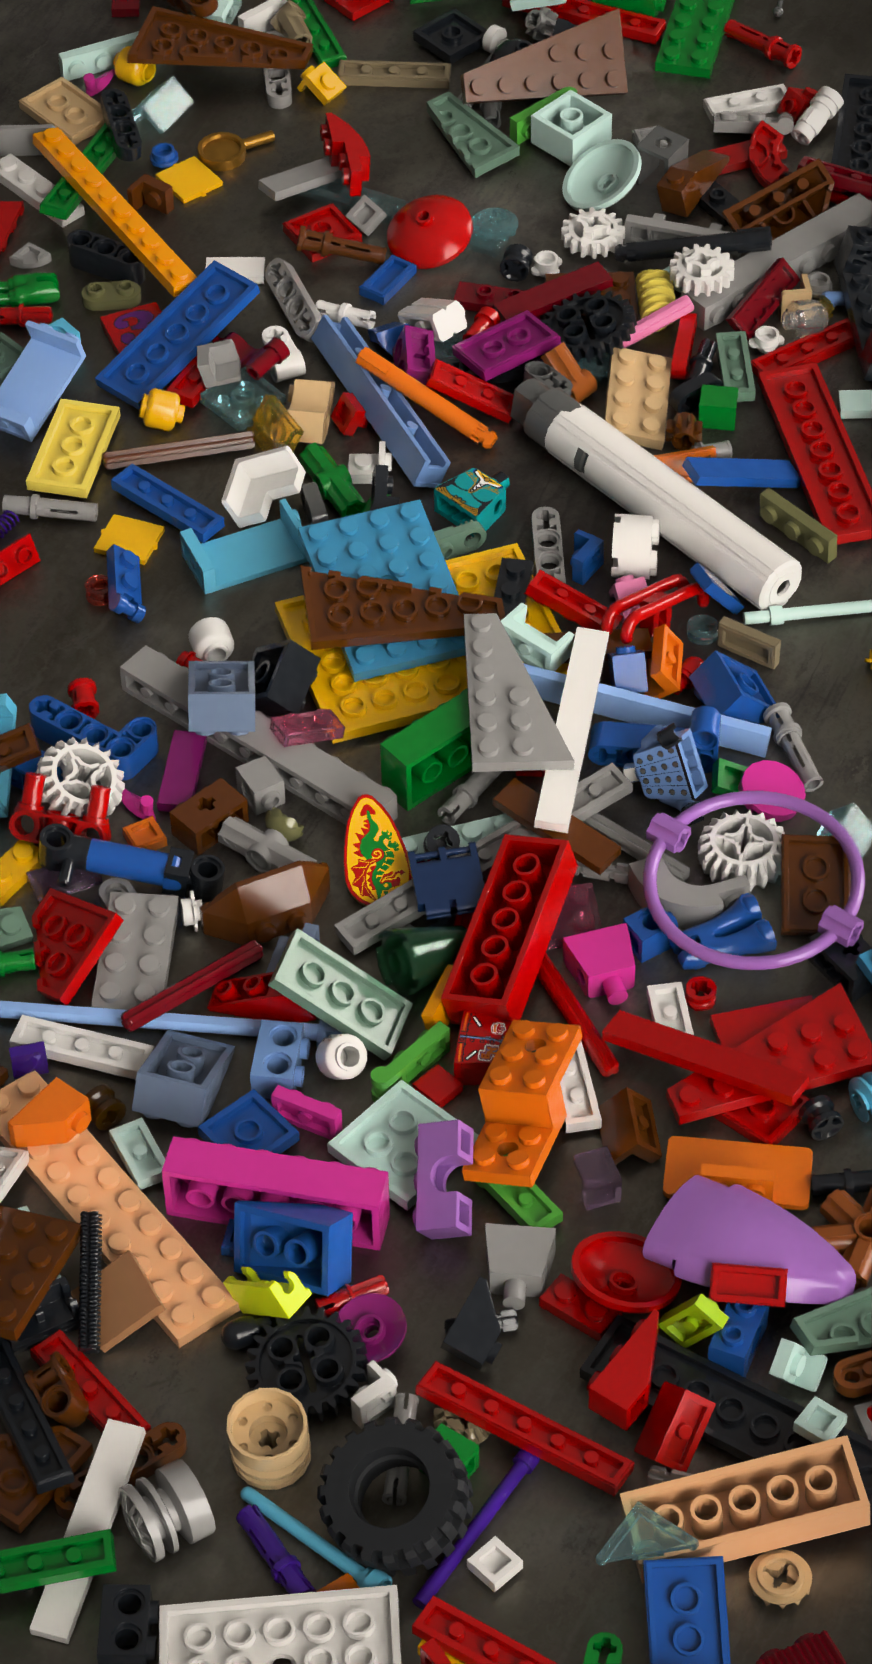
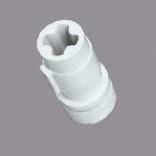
M822 86L810 101V107L797 120L791 132L792 137L802 145H809L826 125L827 120L832 119L843 106L844 100L841 95L828 86Z

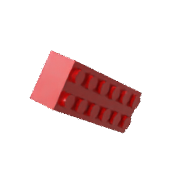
M504 835L440 998L451 1024L461 1025L463 1010L508 1021L521 1019L578 868L569 840Z

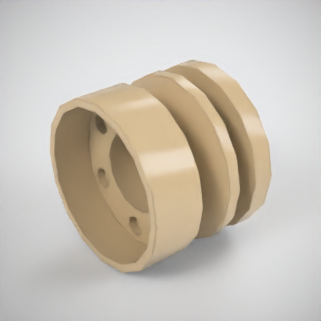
M259 1388L245 1393L233 1404L227 1416L226 1431L230 1445L231 1461L237 1475L248 1485L261 1490H279L295 1483L304 1475L311 1461L308 1419L302 1403L291 1393L278 1388Z

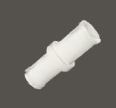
M320 299L316 302L315 306L318 309H323L319 312L321 316L328 315L334 322L340 323L343 317H348L351 323L357 327L372 329L375 325V321L365 320L370 318L376 319L375 311L354 308L350 303L345 302L341 305Z

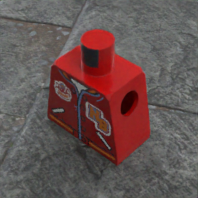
M463 1010L454 1059V1077L461 1081L463 1085H480L512 1021Z

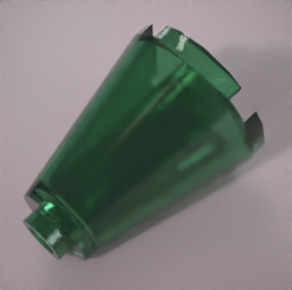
M464 926L391 928L384 930L378 937V939L383 938L382 946L376 947L378 968L383 981L387 986L393 984L398 990L396 993L404 998L428 986L441 977L448 964L454 965L467 929Z

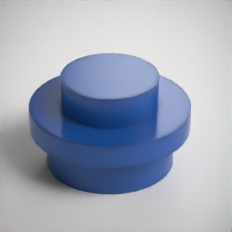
M169 143L155 145L150 154L151 164L161 169L171 167L179 159L178 152Z

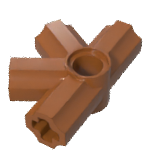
M872 1187L863 1207L845 1190L840 1191L836 1189L820 1205V1213L831 1224L812 1226L811 1228L831 1244L852 1266L856 1274L854 1290L861 1287L866 1288L872 1274Z

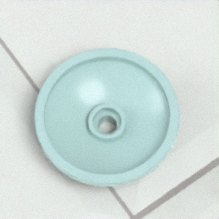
M622 139L603 141L586 150L573 162L565 175L562 191L567 203L577 211L583 209L585 212H589L590 207H594L595 211H600L602 208L606 209L619 202L630 192L640 174L642 160L639 151L632 143Z

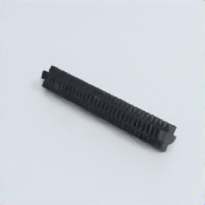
M82 1211L80 1214L78 1351H82L85 1354H98L100 1351L96 1349L101 1348V1346H97L101 1344L99 1342L101 1338L97 1337L101 1335V1333H98L101 1331L99 1329L101 1325L97 1324L101 1323V1320H98L101 1318L99 1316L101 1314L99 1311L101 1307H98L101 1306V1303H99L101 1295L97 1293H101V1290L98 1289H101V1286H99L101 1282L99 1280L102 1279L98 1277L102 1275V1273H99L102 1271V1269H99L102 1267L100 1265L102 1261L98 1260L102 1258V1256H99L102 1254L100 1252L102 1250L100 1248L102 1246L100 1243L102 1239H99L102 1238V1235H99L102 1234V1231H100L102 1229V1223L100 1222L102 1218H99L102 1217V1214H98L99 1211Z

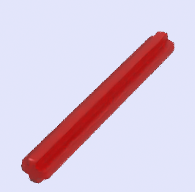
M545 953L537 974L538 979L569 1025H580L582 1045L601 1075L609 1077L612 1074H616L619 1071L618 1060L547 953Z

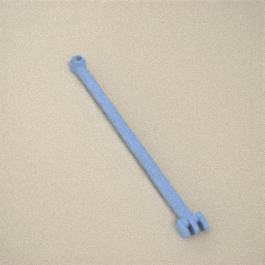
M0 1000V1018L20 1019L22 1015L52 1022L123 1027L121 1024V1014L127 1011L124 1009ZM165 1013L140 1028L258 1037L261 1019ZM321 1019L319 1024L304 1023V1038H310V1041H317V1047L329 1035L342 1034Z

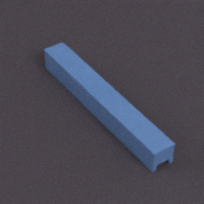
M323 315L314 335L311 337L314 344L347 391L353 393L366 411L365 416L381 440L386 441V447L392 453L413 486L435 488L440 485L451 464L450 460L403 394L356 364L360 351L365 347L369 348V346L349 318L343 317L340 323L332 322L328 315Z

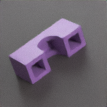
M460 1120L418 1124V1136L414 1144L418 1160L417 1172L414 1174L417 1201L416 1207L413 1210V1222L416 1231L431 1240L472 1236V1200L458 1191L447 1192L446 1189L447 1178L455 1168L473 1165L474 1129Z

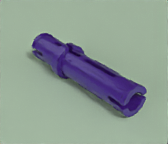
M253 1504V1506L247 1505L241 1509L236 1516V1521L247 1533L249 1539L271 1569L270 1574L274 1581L281 1583L288 1594L317 1592L303 1574L298 1558L287 1551L256 1504Z

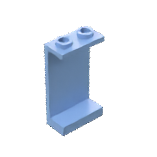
M28 320L25 326L31 339L0 386V430L32 442L82 364L86 354L80 339L69 332L64 334L54 330L48 324H37Z

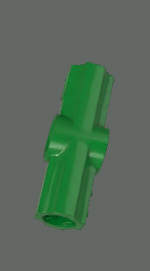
M316 442L307 445L305 450L299 454L300 463L311 476L313 482L317 483L322 499H328L340 517L359 514L366 502L353 486L351 475L344 464L337 465L324 446H319Z

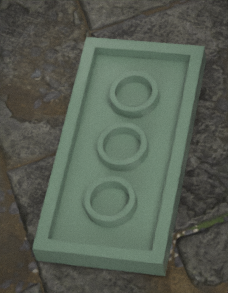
M298 928L290 935L268 986L342 1034L356 1036L363 1042L367 1050L384 1061L392 1055L413 1003Z

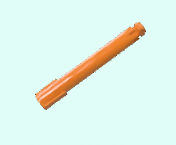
M365 347L358 354L356 364L475 443H482L484 449H491L496 443L498 436L495 431H488L489 427L370 348Z

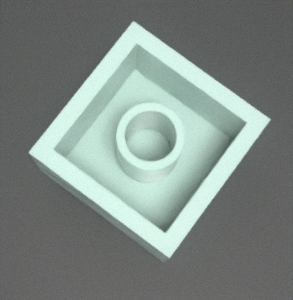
M571 89L531 115V143L569 166L592 146L603 141L612 140V114Z

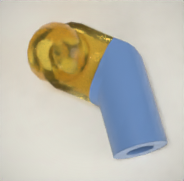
M823 292L814 307L816 316L822 320L831 319L834 316L831 313L835 310V306H845L843 292Z

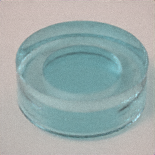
M704 614L691 617L687 622V638L697 645L712 644L718 638V621L714 617Z

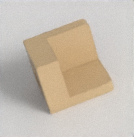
M801 274L800 289L783 290L781 292V304L777 307L781 322L810 319L812 289L807 274Z

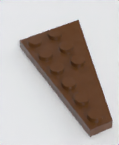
M152 6L128 52L127 63L305 69L313 53V44Z

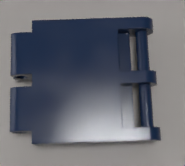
M469 842L466 847L445 850V846L438 847V851L415 854L414 851L407 852L418 912L425 911L427 920L451 916L450 907H456L458 915L474 913L485 886L475 842ZM465 853H469V854H470V855H467V856L447 858V856H452V855H459V854H465ZM438 857H439V860L419 862V863L416 862V861H418V860H425V859H432V858H438Z

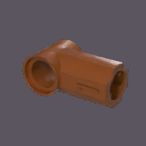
M564 342L541 356L544 363L572 382L571 397L579 403L597 391L598 385L595 377L587 369L580 368Z

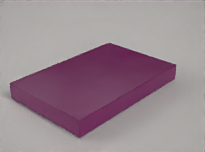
M526 310L453 345L452 351L457 359L486 382L552 350L561 344V337Z

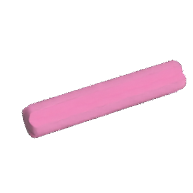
M684 295L637 321L635 326L636 332L630 334L631 341H622L624 348L633 345L692 312L694 305L691 299Z

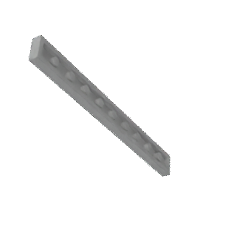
M612 762L578 782L572 815L581 821L586 820L632 793L633 784ZM513 820L475 842L483 880L490 873L505 834L529 837L540 836L516 820ZM465 853V854L453 855V856H451L450 858L460 857V856H467V855H470V854H469V853ZM410 880L336 923L334 930L335 934L351 953L356 955L426 913L425 911L418 912L413 883Z

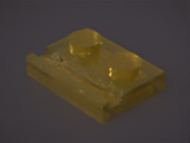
M265 394L253 417V426L248 427L246 430L253 432L255 442L263 452L283 446H289L293 452L304 433L303 429L277 397Z

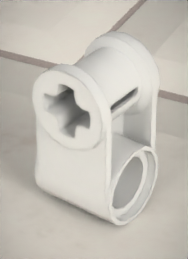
M276 325L267 327L262 332L264 345L276 337L282 340L290 351V356L281 364H275L269 370L274 382L278 383L305 375L306 367L303 356L295 346L288 331Z

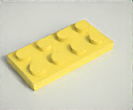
M60 399L26 479L27 490L87 499L103 460V453L106 452L120 419V407Z

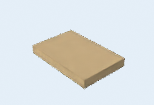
M63 76L18 100L19 108L40 124H53L55 128L58 127L74 145L95 135L105 123L101 104Z

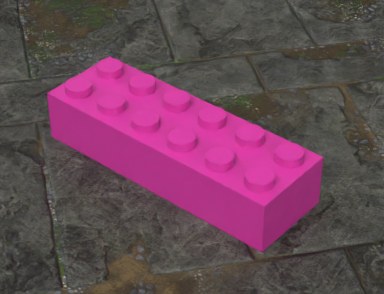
M175 1136L172 1138L162 1168L167 1215L228 1225L230 1218L234 1219V1203L238 1200L319 1204L353 1212L352 1246L381 1250L390 1218L389 1178L386 1171H380L372 1167L362 1168L344 1165L336 1161L326 1162L308 1159L300 1155L290 1156L272 1153L263 1149L253 1150L236 1147L232 1144H217L200 1141L196 1138Z

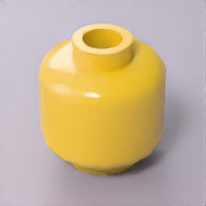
M126 46L114 57L115 74L121 81L137 87L143 86L153 79L156 73V64L127 63V55L131 46Z
M153 388L149 394H143L139 418H143V423L146 427L169 432L176 423H182L185 406L180 405V397L177 393Z

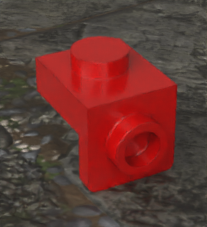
M788 87L777 108V113H790L793 117L794 125H796L800 116L810 107V101L818 91L810 87H805V89Z

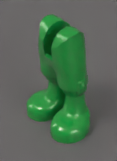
M34 272L13 275L7 281H0V307H18L19 304H24L26 307L58 301L60 299V290L57 275L55 273Z

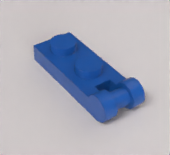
M113 544L106 551L109 609L117 614L124 613L129 620L140 623L146 614V607L142 605L140 558L133 552Z

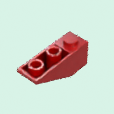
M274 972L228 979L217 983L207 1007L212 1012L250 1019L288 1022L316 1020L315 1015L268 986Z
M656 1309L651 1312L646 1320L640 1319L631 1332L630 1339L624 1346L618 1345L610 1356L609 1364L602 1372H595L587 1385V1391H589L588 1408L625 1431L629 1429L648 1406L659 1331V1311Z

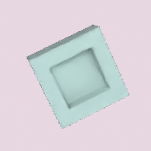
M814 1396L794 1421L793 1431L814 1444L834 1439L847 1424V1414Z

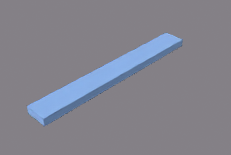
M524 664L542 700L560 705L566 674ZM599 683L593 713L629 723L665 726L675 723L676 727L690 728L691 714L695 708ZM721 715L719 746L765 758L772 728Z

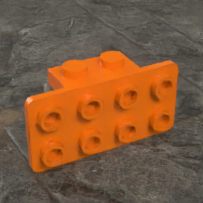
M671 1136L668 1139L663 1195L666 1198H671L690 1178L700 1175L728 1187L734 1184L742 1185L769 1199L783 1209L806 1210L809 1207L813 1151L806 1147Z

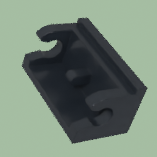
M65 1276L52 1281L49 1291L18 1340L7 1339L15 1355L30 1350L60 1329L65 1334L79 1329V1305L76 1298H72L69 1283Z

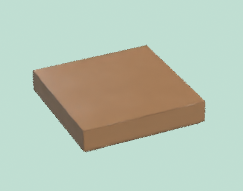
M129 1250L99 1272L102 1275L98 1276L102 1279L99 1280L101 1282L99 1285L101 1289H98L101 1290V1293H97L101 1295L99 1297L101 1299L99 1302L101 1306H98L101 1307V1310H99L101 1318L98 1319L101 1320V1323H97L101 1325L99 1327L101 1331L98 1332L101 1335L97 1337L101 1338L99 1340L101 1344L98 1346H101L100 1349L104 1353L166 1310L136 1257ZM79 1286L71 1291L72 1298H76L78 1305L80 1301Z

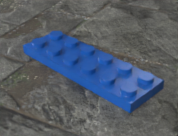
M214 260L95 377L97 386L140 410L143 394H149L153 388L163 389L197 356V346L209 344L260 293L258 284Z

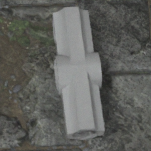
M229 816L223 822L218 833V842L244 855L250 866L260 873L299 860L317 863V860L289 846L287 839L277 830L267 829L263 832L236 816Z

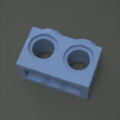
M261 1020L250 1072L251 1090L255 1089L263 1098L271 1099V1094L277 1085L290 1090L303 1087L305 1067L301 1066L302 1059L308 1060L310 1052V1038H304V1023Z

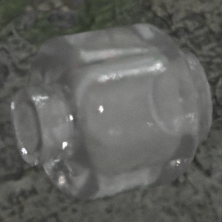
M813 299L792 301L788 304L782 315V326L793 339H800L807 335L823 332L829 322L826 308L818 300Z

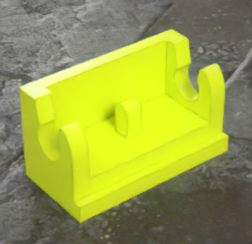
M243 1266L241 1270L247 1277V1281L237 1280L234 1276H228L223 1282L232 1298L239 1303V1308L244 1314L290 1319L312 1294L311 1290L304 1287L298 1276L291 1271H283V1275L289 1283H282L274 1280H260L252 1268Z

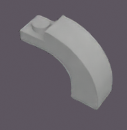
M662 857L657 871V890L660 902L666 912L669 911L675 916L678 927L688 929L713 919L732 906L742 894L750 892V883L746 875L711 885H691L682 882L672 875ZM646 859L629 863L628 887L642 908L647 907L643 890V871Z

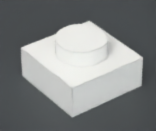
M494 1536L467 1559V1568L493 1592H496L523 1569V1560Z

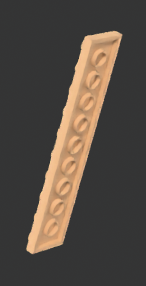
M36 1070L25 1074L0 1089V1141L8 1148L29 1152V1163L25 1170L69 1221L80 1223L82 1211H99L98 1214H102V1217H99L102 1218V1221H100L102 1223V1229L100 1230L102 1234H99L102 1235V1238H99L102 1239V1242H100L102 1244L100 1246L102 1254L99 1256H102V1260L109 1265L128 1250L134 1254L166 1309L153 1319L178 1348H181L240 1311L239 1303L232 1298L223 1282L87 1128L82 1133L76 1134L68 1143L21 1148L11 1145L7 1122L48 1085Z

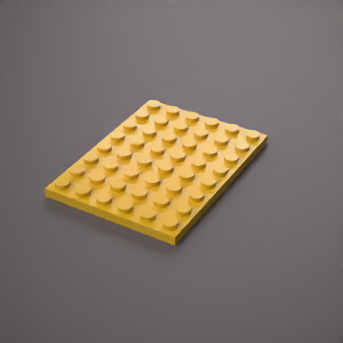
M518 543L445 560L459 595L466 592L494 597L502 558L526 559ZM304 595L275 602V612L287 640L291 639L321 658L317 667V677L309 686V691L332 744L410 725L414 720L424 717L435 710L440 704L448 702L467 688L465 656L354 682L341 647L311 650ZM528 596L525 623L542 633L561 632L550 608L538 604L533 598ZM569 663L562 664L555 672L567 675Z

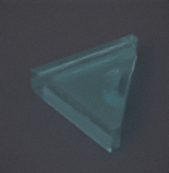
M638 1501L595 1558L598 1565L604 1566L608 1562L632 1558L634 1561L664 1556V1553L684 1549L694 1551L699 1546V1540Z

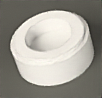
M496 24L490 26L483 36V49L492 53L500 41L507 37L506 29Z

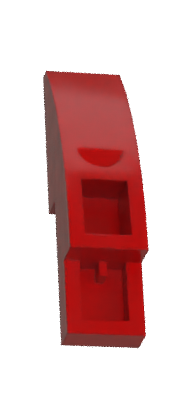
M326 113L325 124H320V140L323 141L324 156H329L331 167H339V170H342V184L347 185L349 196H361L362 181H369L371 155L368 147L357 131L333 113Z

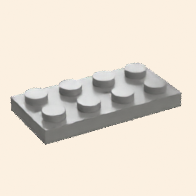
M110 891L107 910L117 913L124 921L99 957L91 1007L129 1010L167 988L180 905L179 896Z

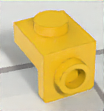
M323 62L316 68L313 65L308 67L301 74L300 77L303 80L297 87L300 92L308 87L325 106L345 90L346 85Z

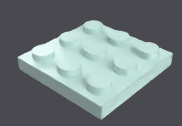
M400 1080L327 1143L328 1153L344 1165L362 1168L372 1167L388 1172L389 1198L408 1211L417 1201L414 1174L417 1172L418 1156L416 1155L414 1144L418 1136V1124L457 1119L406 1082ZM474 1132L473 1146H474V1144H475V1142H476V1140H477V1138H478V1136H479V1135H478L477 1133H475V1132Z

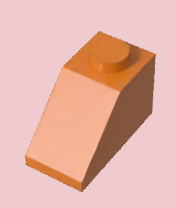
M56 1077L7 1122L11 1145L21 1148L68 1143L76 1134L85 1131L92 1120L89 1098Z

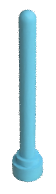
M250 1486L242 1488L240 1497L243 1501L251 1506L256 1504L264 1516L345 1574H350L357 1581V1585L360 1588L392 1585V1577L384 1571L371 1567L364 1568Z

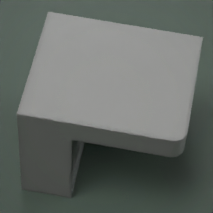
M232 339L197 346V367L205 388L241 380V361Z

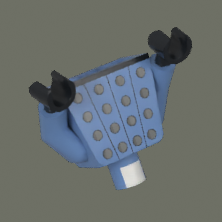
M675 723L669 726L656 725L642 739L641 748L633 754L634 762L624 765L623 774L631 783L641 782L644 795L647 798L658 799L660 802L683 812L701 802H695L694 800L708 788L690 728L674 732L676 728ZM704 817L697 818L689 823L688 826L704 821Z

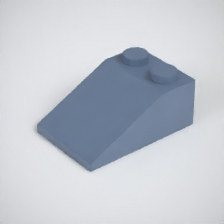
M189 661L188 732H195L201 736L213 735L215 732H229V734L236 736L255 732L254 661Z
M167 1030L137 1072L132 1111L142 1113L145 1117L151 1119L163 1118L175 1121L183 1127H198L204 1123L211 1112L233 1057L235 1046Z

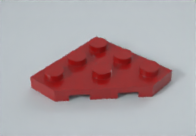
M50 888L32 915V926L37 932V941L34 942L35 964L39 966L40 978L37 979V991L45 998L62 1005H69L124 920L115 912Z

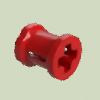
M77 678L71 681L67 687L68 695L73 703L71 707L93 719L96 718L100 710L99 703L95 700L97 692L95 682L89 678Z

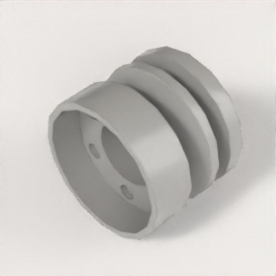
M179 1458L155 1470L154 1475L157 1489L145 1477H140L136 1479V1489L131 1484H126L118 1490L123 1516L132 1537L140 1545L145 1555L155 1563L164 1559L165 1549L172 1554L178 1552L177 1532L188 1543L193 1544L215 1533L216 1530L214 1516L202 1487L189 1466Z

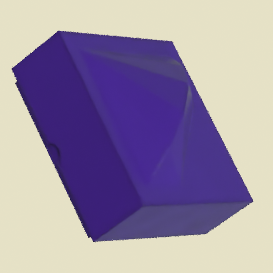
M44 1041L9 1048L14 1079H18L35 1070L39 1075L49 1073Z

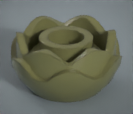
M273 807L267 811L265 816L266 828L277 830L288 842L295 841L303 835L302 831L305 826L297 823L294 818L287 817L280 809Z

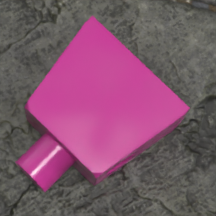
M627 923L563 937L564 964L586 997L595 998L606 995L611 1005H619L625 1002L628 998L627 990L635 986V961Z

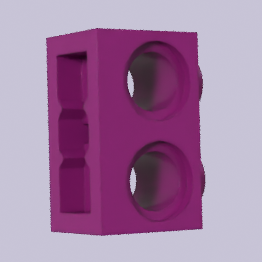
M404 325L393 348L394 365L425 386L431 366L435 361L433 331Z

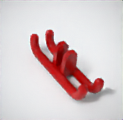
M673 574L612 603L603 615L601 631L609 632V635H611L617 616L634 606L640 605V608L632 611L625 619L621 627L620 640L623 644H630L638 623L640 624L639 628H648L650 638H652L655 628L663 624L670 628L672 606L697 595V604L704 608L709 605L710 596L703 591L697 582L690 584L684 575ZM677 587V590L674 592H671L669 594L664 593L668 590Z

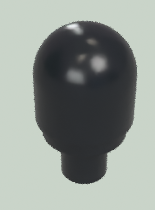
M244 1315L227 1322L223 1326L221 1340L226 1347L232 1350L248 1347L255 1344L253 1339L255 1335L260 1336L261 1333L265 1332L264 1324L273 1327L272 1321L269 1316L254 1319L251 1315Z

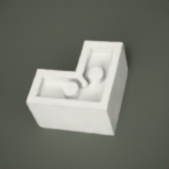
M289 446L235 459L221 500L222 504L239 528L265 522L273 500L300 493L306 471Z

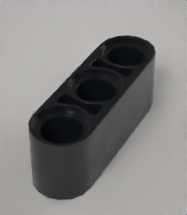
M84 229L72 231L67 236L69 260L73 267L111 281L130 280L138 285L145 281L144 264L123 242Z

